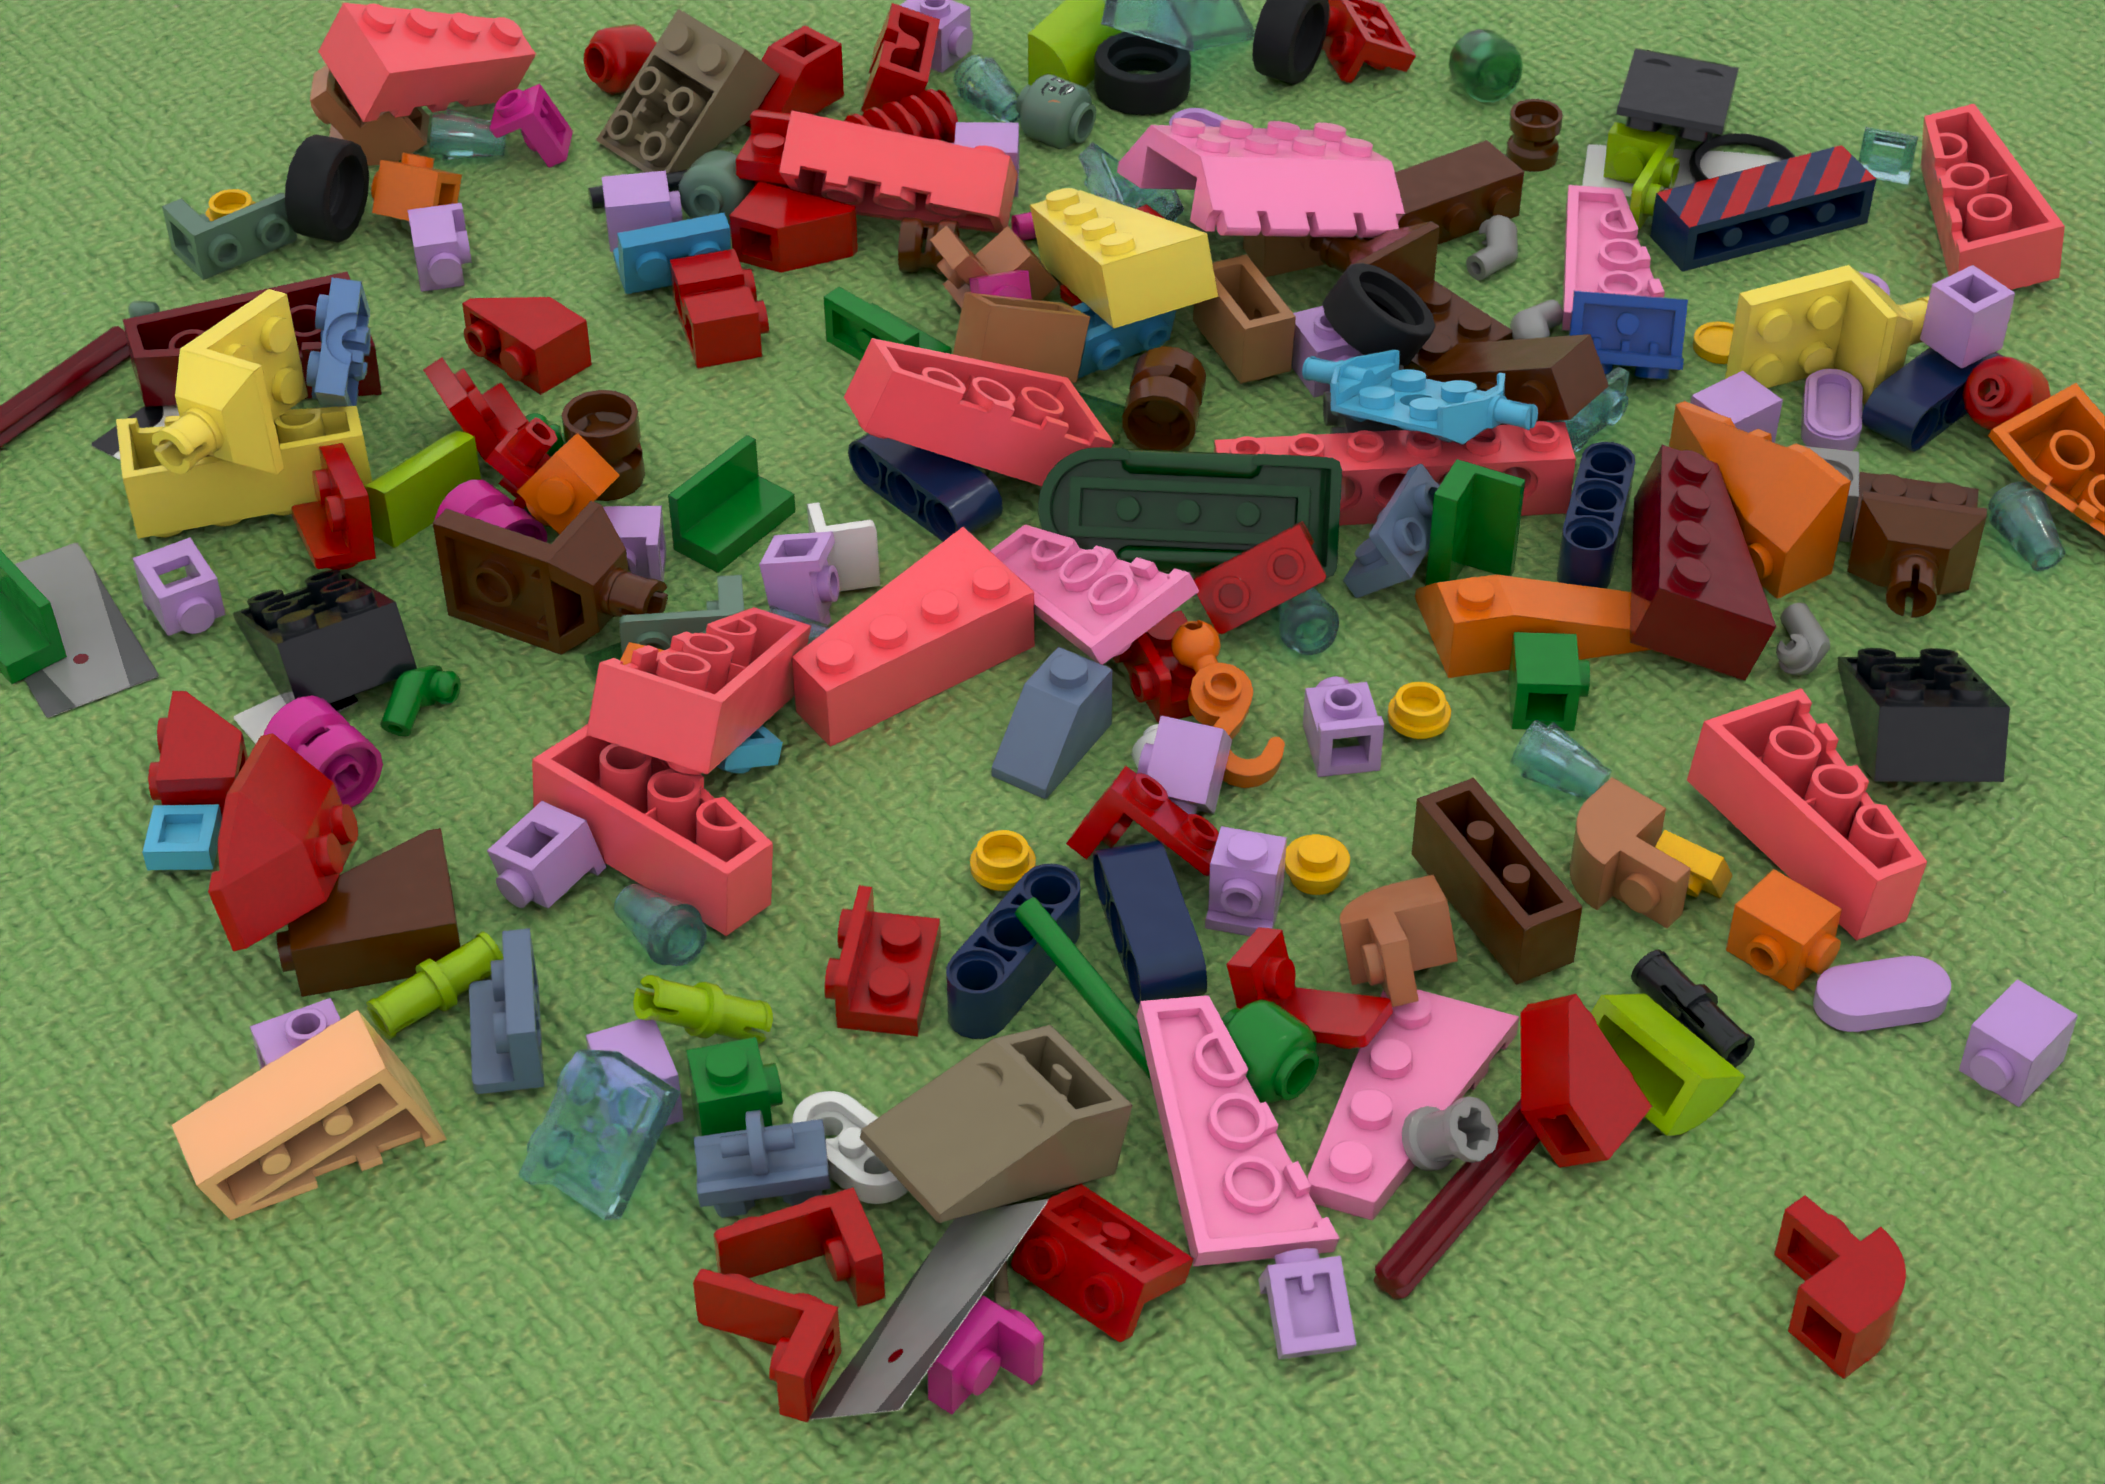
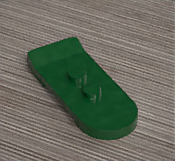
M1105 447L1086 448L1066 456L1049 472L1040 491L1038 515L1042 530L1073 538L1079 548L1088 550L1093 549L1097 545L1113 550L1117 559L1132 563L1138 557L1154 562L1159 571H1172L1175 568L1195 573H1205L1304 521L1314 540L1312 548L1326 573V578L1335 574L1338 562L1342 468L1338 460L1329 457L1138 450Z

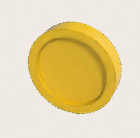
M1717 321L1698 327L1693 338L1695 353L1706 361L1716 364H1728L1734 324Z

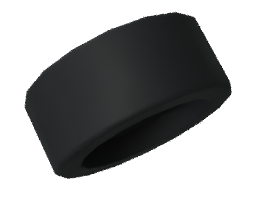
M1266 0L1261 10L1253 39L1252 60L1255 70L1264 76L1294 85L1304 81L1318 60L1325 41L1329 23L1328 0Z
M1133 30L1110 36L1098 46L1094 56V88L1098 99L1109 108L1125 114H1161L1178 107L1187 99L1190 90L1191 55L1187 46L1178 38L1160 31ZM1147 70L1158 73L1142 75L1128 73V71Z
M316 134L306 138L297 148L290 163L285 184L286 214L294 232L307 237L339 243L348 239L357 229L365 211L369 193L367 157L360 145L349 140Z
M1365 263L1349 265L1322 303L1325 316L1331 326L1350 346L1363 355L1399 350V365L1407 366L1435 329L1432 313L1424 301L1408 285L1387 271Z

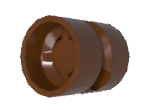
M1162 346L1150 349L1139 357L1133 369L1130 391L1127 395L1122 415V428L1127 438L1142 450L1181 451L1191 443L1196 433L1200 406L1202 405L1206 386V372L1202 363L1194 355L1177 347Z
M610 390L590 391L574 397L564 406L561 415L565 444L578 433L620 475L596 500H617L634 493L642 485L645 477L643 451L640 444L639 415L636 403L629 396Z

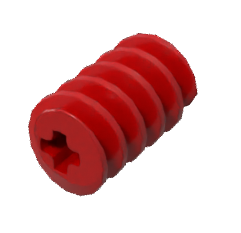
M927 89L921 91L918 97L909 95L903 97L899 103L895 101L884 103L881 109L877 107L869 108L864 111L862 116L857 113L846 116L844 121L927 139H942L947 143H955V129L958 118L949 97L944 91L940 89L937 91Z

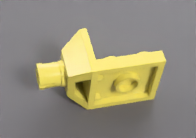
M1850 265L1739 293L1725 379L1744 371L1766 388H1771L1805 379L1810 374L1822 369H1839L1852 374L1860 381L1863 389L1862 403L1865 405L1877 386L1904 367L1908 347L1922 342L1920 337L1929 296L1918 298L1913 302L1902 305L1896 304L1883 289Z
M271 289L266 290L180 348L175 391L180 418L171 425L161 428L152 437V444L159 446L154 450V453L166 469L175 474H185L201 459L211 455L275 475L284 470L274 420L308 396L287 294Z

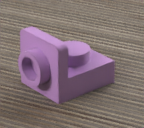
M1316 1248L1290 1250L1275 1255V1264L1268 1265L1258 1278L1260 1293L1268 1295L1278 1360L1352 1350L1357 1344L1341 1256L1319 1259L1318 1249Z

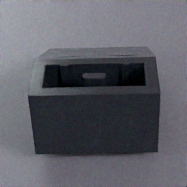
M1636 48L1616 115L1627 116L1626 127L1657 132V130L1662 128L1663 123L1679 126L1678 137L1710 142L1711 138H1713V133L1722 135L1726 129L1739 67Z
M338 569L314 574L305 580L306 587L285 595L283 590H271L255 595L247 600L248 608L233 613L237 625L286 704L306 696L323 698L330 704L398 679L405 671L417 668L396 601L348 573L341 574Z
M1865 648L1858 650L1857 657H1838V670L1859 760L1874 781L2004 782L2010 707L1962 657H1958L1957 652L1948 649L1929 648L1921 650L1919 657H1896V653L1891 650Z

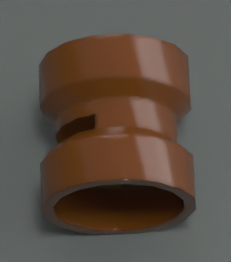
M1527 99L1513 105L1509 120L1510 130L1513 132V135L1507 141L1506 156L1522 170L1528 172H1540L1553 167L1558 160L1559 143L1555 137L1559 135L1562 128V110L1556 104L1542 99Z
M904 217L900 226L898 243L899 270L901 272L917 273L922 268H932L937 274L944 275L937 266L943 259V256L930 239L946 225L960 239L959 222L941 220L936 225L924 224L920 218Z

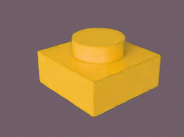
M1664 829L1655 848L1691 868L1686 894L1698 897L1701 890H1704L1721 899L1733 877L1724 857Z

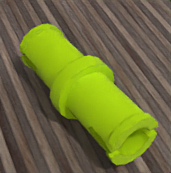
M480 932L474 939L435 962L429 958L416 965L415 975L379 997L367 1001V1010L379 1031L388 1040L392 1039L398 1032L437 1008L445 1012L457 1005V996L467 991L472 982L483 981L491 976V961L502 960V952L488 933Z
M647 975L642 978L640 983L643 987L654 989V992L636 988L634 993L633 1008L635 1015L639 1019L684 1027L686 1033L693 1037L708 1039L714 1034L739 1040L756 1037L759 1045L765 1041L766 1037L763 1033L752 1031V1028L761 1029L766 1032H770L772 1028L773 1011L766 1001H754L724 994L722 988L716 984L699 982L694 986L664 980L659 976Z

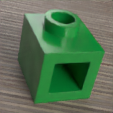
M1513 633L1508 673L1512 729L1575 731L1579 697H1588L1590 686L1589 660H1579L1576 634Z
M756 1037L686 1050L692 1105L699 1136L747 1130L746 1112L761 1110L764 1126H772L771 1107L783 1105L781 1084L776 1063L763 1065Z

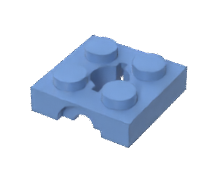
M332 277L329 295L320 294L318 297L315 328L321 330L320 339L322 345L320 352H310L306 382L307 386H312V399H317L321 408L357 405L359 381L364 380L367 373L368 363L363 362L364 356H369L371 346V331L368 328L370 308L361 281Z

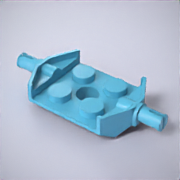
M1399 350L1357 356L1346 361L1339 360L1337 362L1310 356L1306 358L1303 364L1302 375L1305 380L1330 384L1331 412L1333 415L1338 416V414H1342L1358 422L1368 419L1395 425L1404 430L1421 431L1449 443L1453 441L1464 445L1488 428L1493 429L1501 423L1530 430V428L1535 426L1538 418V408L1535 404L1507 400L1505 397V373L1501 372L1497 374L1496 386L1487 391L1477 390L1476 384L1469 381L1454 380L1444 383L1426 379V374L1419 370H1399Z

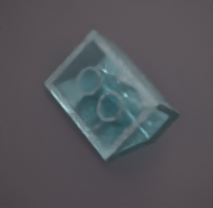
M1106 0L1101 22L1102 25L1188 51L1253 40L1255 31L1239 0Z

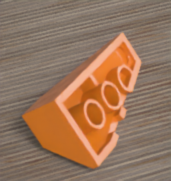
M2074 383L1993 428L1988 437L2026 481L2105 536V416L2078 384Z
M1497 574L1437 582L1416 588L1415 600L1448 678L1509 670L1514 632L1576 634L1579 660L1651 650L1630 643L1631 592Z

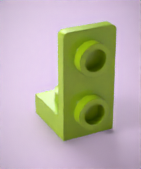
M1615 122L1608 132L1603 177L1634 184L1630 209L1639 232L1648 216H1653L1656 192L1664 191L1665 188L1672 189L1677 180L1680 159L1673 157L1676 136L1662 132L1626 127V124Z

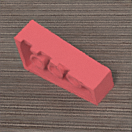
M344 2L318 51L363 122L376 121L381 112L389 111L395 118L410 116L414 107L427 106L431 112L447 110L450 102H459L464 107L497 103L504 94L518 88L536 55L524 37L522 29L513 20L504 17L486 18L469 16L464 13L429 12L420 8L401 9L384 7L375 3L363 5Z
M1970 104L1924 116L1921 171L1948 276L1974 265L2010 290L2059 278L2065 225L1977 106Z
M792 110L779 170L789 189L856 206V215L902 221L904 217L920 218L924 224L936 225L941 220L958 221L959 228L991 233H1000L1009 224L1018 175L1011 157L995 147L976 146L971 148L941 140L922 138Z
M874 338L871 339L844 395V399L856 416L859 426L872 436L882 439H893L1038 486L1043 485L1052 468L1066 456L1086 448H1111L1114 444L1068 377Z
M964 527L960 528L792 656L796 712L831 747L1035 647L1034 591Z
M753 607L708 623L706 633H690L686 631L672 636L670 648L658 652L657 648L650 645L633 650L631 663L623 665V661L616 658L600 662L586 735L665 760L670 768L681 773H704L708 775L795 696L792 656L808 645L811 625Z
M1802 688L1704 721L1687 777V781L1788 877L1840 907L1842 911L1839 925L1856 941L1906 922L1926 868L1927 860L1887 805L1875 804L1866 792L1869 780L1858 765L1847 766L1836 751L1839 739L1827 723L1817 724L1810 715L1809 711L1812 702Z
M588 724L532 759L533 806L535 807L541 801H544L585 819L607 865L725 936H728L771 905L773 842L725 797L714 798L704 788V777L701 774H685L675 771L668 766L665 760L586 735Z

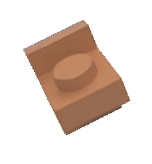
M326 65L314 72L310 94V103L314 113L323 123L331 124L329 137L349 140L360 145L367 157L368 166L380 165V160L398 162L402 158V152L412 154L427 144L430 116L422 107H414L410 116L395 118L389 111L381 112L376 121L363 122L328 66Z
M947 225L930 239L943 256V259L937 264L938 268L948 279L943 285L961 309L965 292L971 293L969 278L1015 270H1028L1032 300H1042L1059 285L1039 258L1009 226L1001 231L976 255Z
M1613 777L1592 794L1579 810L1570 861L1572 884L1579 896L1596 910L1613 896L1635 912L1642 913L1658 924L1668 928L1683 914L1691 868L1655 848L1662 835L1666 808Z
M1434 875L1393 883L1371 890L1351 901L1340 914V926L1351 984L1356 985L1369 982L1370 986L1381 984L1387 998L1391 1000L1392 1007L1419 1001L1414 971L1458 961L1448 901Z

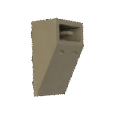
M678 9L596 141L644 172L666 171V173L687 170L704 153L711 151L750 120L751 113L759 108L778 78L779 73L745 48Z
M1051 1025L990 1040L861 1129L860 1139L938 1223L1114 1175L1132 1104Z

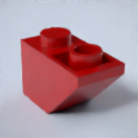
M804 25L768 46L761 61L779 73V76L758 109L791 113L792 110L814 115L844 97L841 43ZM749 120L744 125L751 128V122Z
M759 181L729 215L732 249H735L739 262L782 273L853 257L858 251L856 206Z
M551 297L470 298L462 303L466 326L464 338L470 350L476 356L484 357L505 371L513 380L522 382L540 395L592 365L587 320Z
M172 691L168 717L159 718L157 724L160 760L159 762H151L149 766L148 782L150 796L153 801L161 800L162 805L219 804L221 815L223 816L226 795L248 758L243 734L239 729L187 691Z
M1577 994L1528 1004L1520 1013L1521 1113L1559 1168L1609 1160L1649 1112L1652 1105L1635 1082L1631 1071L1623 1064L1596 1024L1594 1016L1586 1009Z

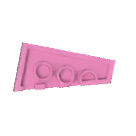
M1568 185L1562 330L1570 331L1574 290L1664 297L1665 292L1660 280L1654 279L1650 270L1651 258L1646 246H1641L1638 241V226L1624 192L1620 188Z
M1023 525L990 550L1034 591V614L1091 659L1102 665L1111 658L1124 653L1133 641L1199 592L1189 572L1174 568L1170 574L1160 572L1154 562L1138 557L1132 563L1117 559L1111 549L1096 545L1093 549L1085 550L1079 548L1073 538L1029 525Z
M1417 989L1418 1002L1392 1007L1393 1014L1366 1047L1359 1048L1307 1177L1312 1186L1309 1195L1314 1204L1373 1221L1415 1167L1406 1155L1402 1143V1128L1406 1117L1411 1111L1425 1106L1437 1107L1440 1110L1447 1109L1457 1099L1462 1098L1469 1088L1474 1090L1488 1073L1489 1062L1500 1048L1505 1050L1517 1035L1519 1016ZM1383 990L1380 997H1385V998H1387V996H1386V994H1385V992H1384V990Z
M1209 995L1141 1001L1136 1016L1191 1257L1194 1258L1193 1267L1271 1259L1279 1253L1303 1248H1316L1318 1253L1334 1252L1340 1238L1329 1218H1322L1309 1195L1312 1187L1299 1162L1292 1163L1276 1133L1279 1125L1266 1102H1259L1246 1077L1248 1067Z

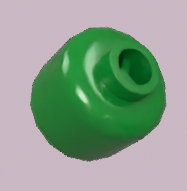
M1262 999L1246 1004L1241 1009L1234 1008L1223 1016L1222 1021L1248 1067L1246 1077L1260 1103L1274 1104L1283 1099L1292 1100L1302 1094L1311 1084L1319 1067V1056L1316 1053V1037L1309 1026L1276 1003Z

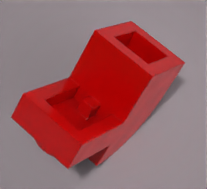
M756 109L751 113V135L736 158V175L739 179L755 180V186L761 181L789 189L779 170L791 113Z
M1804 1195L1785 1209L1774 1253L1777 1258L1805 1281L1798 1288L1788 1332L1842 1379H1845L1873 1358L1886 1345L1893 1329L1905 1286V1262L1898 1245L1882 1227H1879L1860 1241L1851 1234L1848 1227L1839 1218L1826 1213Z

